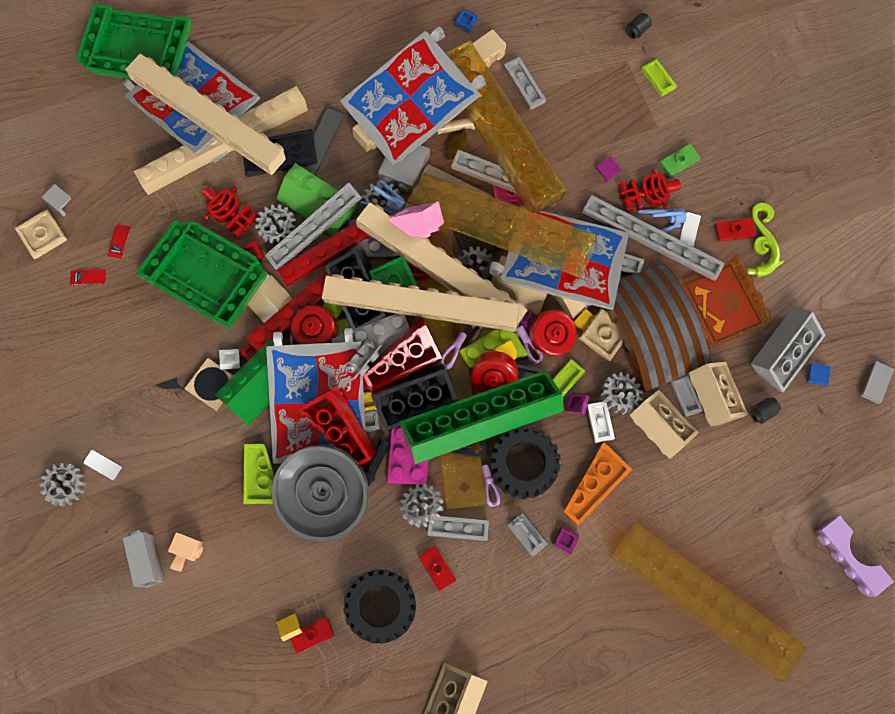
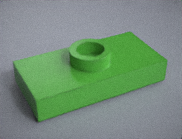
M689 144L661 160L659 164L670 178L699 161L701 157L693 146Z

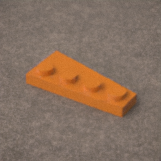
M605 442L602 443L564 510V513L577 526L633 470Z

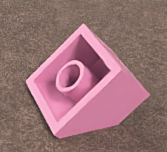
M439 202L406 207L389 217V221L411 237H429L430 233L438 231V227L444 224Z

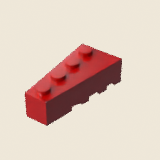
M424 318L381 352L374 363L370 361L367 364L370 368L363 377L371 392L442 359L440 350Z
M337 385L309 400L297 409L310 420L309 422L314 427H317L324 434L328 442L331 441L337 448L350 454L360 465L371 460L377 453Z

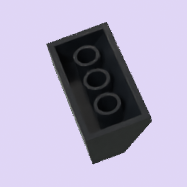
M357 248L325 266L328 275L331 277L333 274L344 276V279L357 277L363 279L362 281L364 282L372 280L369 271L373 270L365 251ZM342 305L352 330L394 315L390 312Z
M446 363L396 380L373 391L371 394L385 431L400 426L399 421L458 401Z

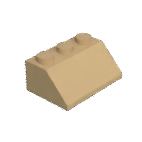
M502 255L499 264L505 266L507 257ZM493 275L491 280L494 285L493 287L499 291L507 292L512 300L523 303L527 310L532 311L533 315L537 316L540 313L548 293L501 282L502 275Z
M726 362L709 363L689 372L690 382L695 387L698 401L702 405L705 418L711 427L748 415Z
M660 390L656 391L630 414L634 423L642 428L647 437L654 441L660 451L669 459L699 433Z
M444 662L424 714H475L488 681Z

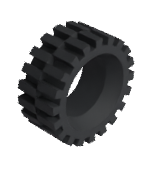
M518 427L515 431L513 429L509 430L506 435H502L499 438V441L493 447L490 459L492 478L494 477L496 486H500L502 492L511 494L513 498H536L538 495L545 493L558 477L561 466L559 464L561 459L560 453L557 454L558 447L556 443L552 444V438L549 435L545 437L543 435L544 432L540 429L538 432L533 430L534 427H528V429ZM530 445L541 453L544 460V469L539 477L534 480L523 481L515 478L509 472L506 466V456L515 446Z
M376 569L363 573L361 577H357L353 581L354 583L347 590V596L344 597L345 608H343V611L346 615L347 625L351 627V631L354 634H357L360 639L366 640L369 643L383 644L400 638L408 631L415 618L416 598L412 588L404 578L389 570ZM376 586L391 588L395 591L400 601V611L397 618L386 627H374L368 624L361 614L360 604L364 594Z

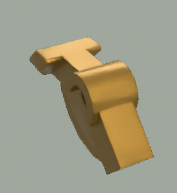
M467 129L463 130L462 135H457L450 139L447 146V154L450 159L456 156L458 150L467 151L466 145L470 139Z

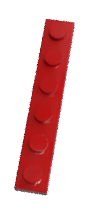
M354 222L277 269V272L284 284L289 287L369 238L370 235L358 228L357 223Z
M327 271L248 335L246 341L258 352L270 339L274 342V332H282L284 334L290 329L292 318L298 310L307 305L320 304L323 301L322 294L326 276H329Z

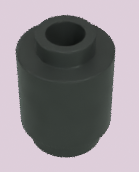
M639 13L627 25V35L631 39L640 38L652 26L650 16Z
M774 397L766 398L751 408L750 415L755 422L763 424L776 416L781 410V406Z

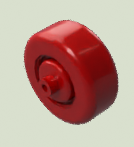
M307 305L298 310L293 316L290 332L297 345L332 343L331 339L336 338L338 334V323L335 316L325 307Z
M559 310L544 311L538 314L531 322L529 328L530 341L532 346L543 355H563L573 347L576 341V325L565 312Z
M500 351L485 352L473 364L471 372L472 384L478 392L482 393L511 382H516L519 374L518 366L514 359L506 353Z

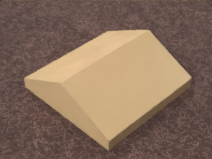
M270 275L266 277L248 303V306L264 323L293 298Z

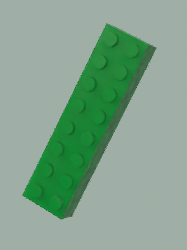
M545 370L519 379L516 382H511L399 421L407 448L415 464L560 413L564 411L563 396Z

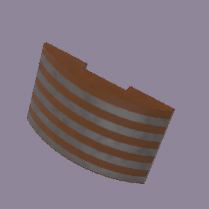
M664 263L619 280L614 309H605L611 322H615L630 354L628 359L644 392L689 375V372L712 363L709 346L699 317L682 285Z

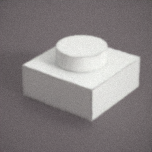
M239 349L219 350L220 370L240 368Z

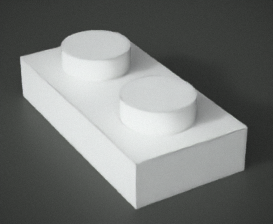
M607 403L588 404L587 411L594 443L614 440L615 437Z

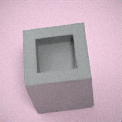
M54 184L42 198L64 217L66 213L62 208L71 200V197Z

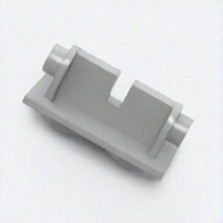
M372 341L364 342L357 352L361 357L355 354L350 362L347 363L346 369L350 373L354 372L356 374L353 378L354 380L359 374L363 376L370 368L367 364L369 361L374 363L380 353L377 351L382 345L376 348Z
M523 513L507 525L532 557L548 545Z

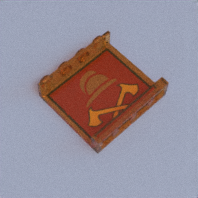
M735 254L731 260L724 262L725 264L716 281L700 273L686 279L684 276L677 279L688 295L699 317L709 350L762 328L772 321L770 310L765 307L761 293L756 290L754 280L751 275H748L745 263L739 258L738 254Z

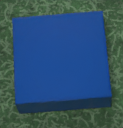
M463 9L455 20L454 25L470 33L478 21V16Z
M811 363L809 365L807 382L828 386L831 366Z

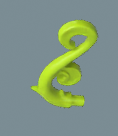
M761 202L757 203L751 210L753 221L763 234V237L755 240L753 249L755 253L764 255L770 248L771 256L766 264L762 262L760 266H755V268H746V275H755V277L771 274L779 265L784 263V261H779L780 250L774 236L757 217L758 211L765 212L766 218L762 222L767 223L773 218L774 210L769 204Z

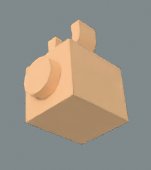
M176 532L168 552L176 555L170 568L181 572L186 559L195 561L196 558H199L203 551V547H201L203 542Z

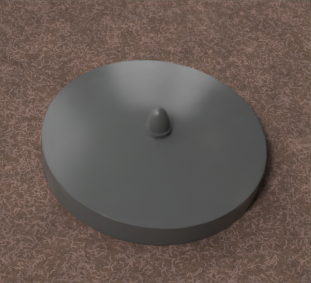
M310 445L291 454L278 468L272 484L273 505L282 523L294 534L312 541H330L344 536L358 524L368 504V481L360 464L347 452L330 445Z

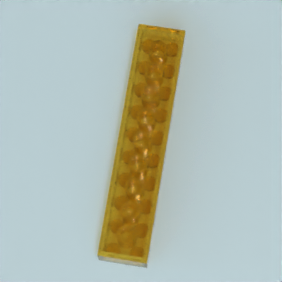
M471 40L446 52L445 54L470 83L478 75H482L485 78L486 84L477 90L481 96L464 110L530 215L532 216L563 200L567 191Z
M427 173L423 174L407 200L408 207L439 202L444 224L441 226L580 278L596 248V234Z
M636 522L629 526L609 555V557L776 681L785 682L807 648Z

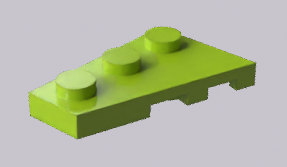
M502 329L494 330L459 351L460 356L469 369L473 367L475 360L481 354L493 351L509 341L516 348V358L528 356L527 351L515 333Z
M244 444L243 504H273L272 484L275 476L265 445Z

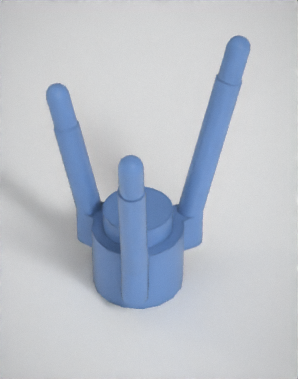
M379 180V183L393 195L390 196L378 187L373 186L375 191L388 199L387 206L389 209L382 207L384 212L394 215L403 210L406 206L404 199L383 180ZM360 201L361 205L367 206L369 204L368 202Z
M684 208L638 210V213H654L653 217L667 216L669 223H673V225L662 229L661 231L663 232L681 227V223L686 221Z

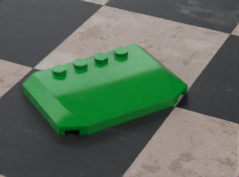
M94 3L76 60L92 74L131 80L126 68L139 54H142L146 58L150 57L159 67H165L175 77L193 21L191 18L175 15L173 18L115 10L110 5Z
M174 221L136 272L139 277L152 286L229 330L267 277L256 256L200 224L190 221L188 223Z

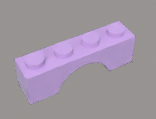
M841 516L833 517L815 531L818 534L819 541L830 549L831 556L842 564L846 575L855 580L859 591L863 595L876 597L894 582L881 565L866 566L854 558L850 549V539L853 531Z

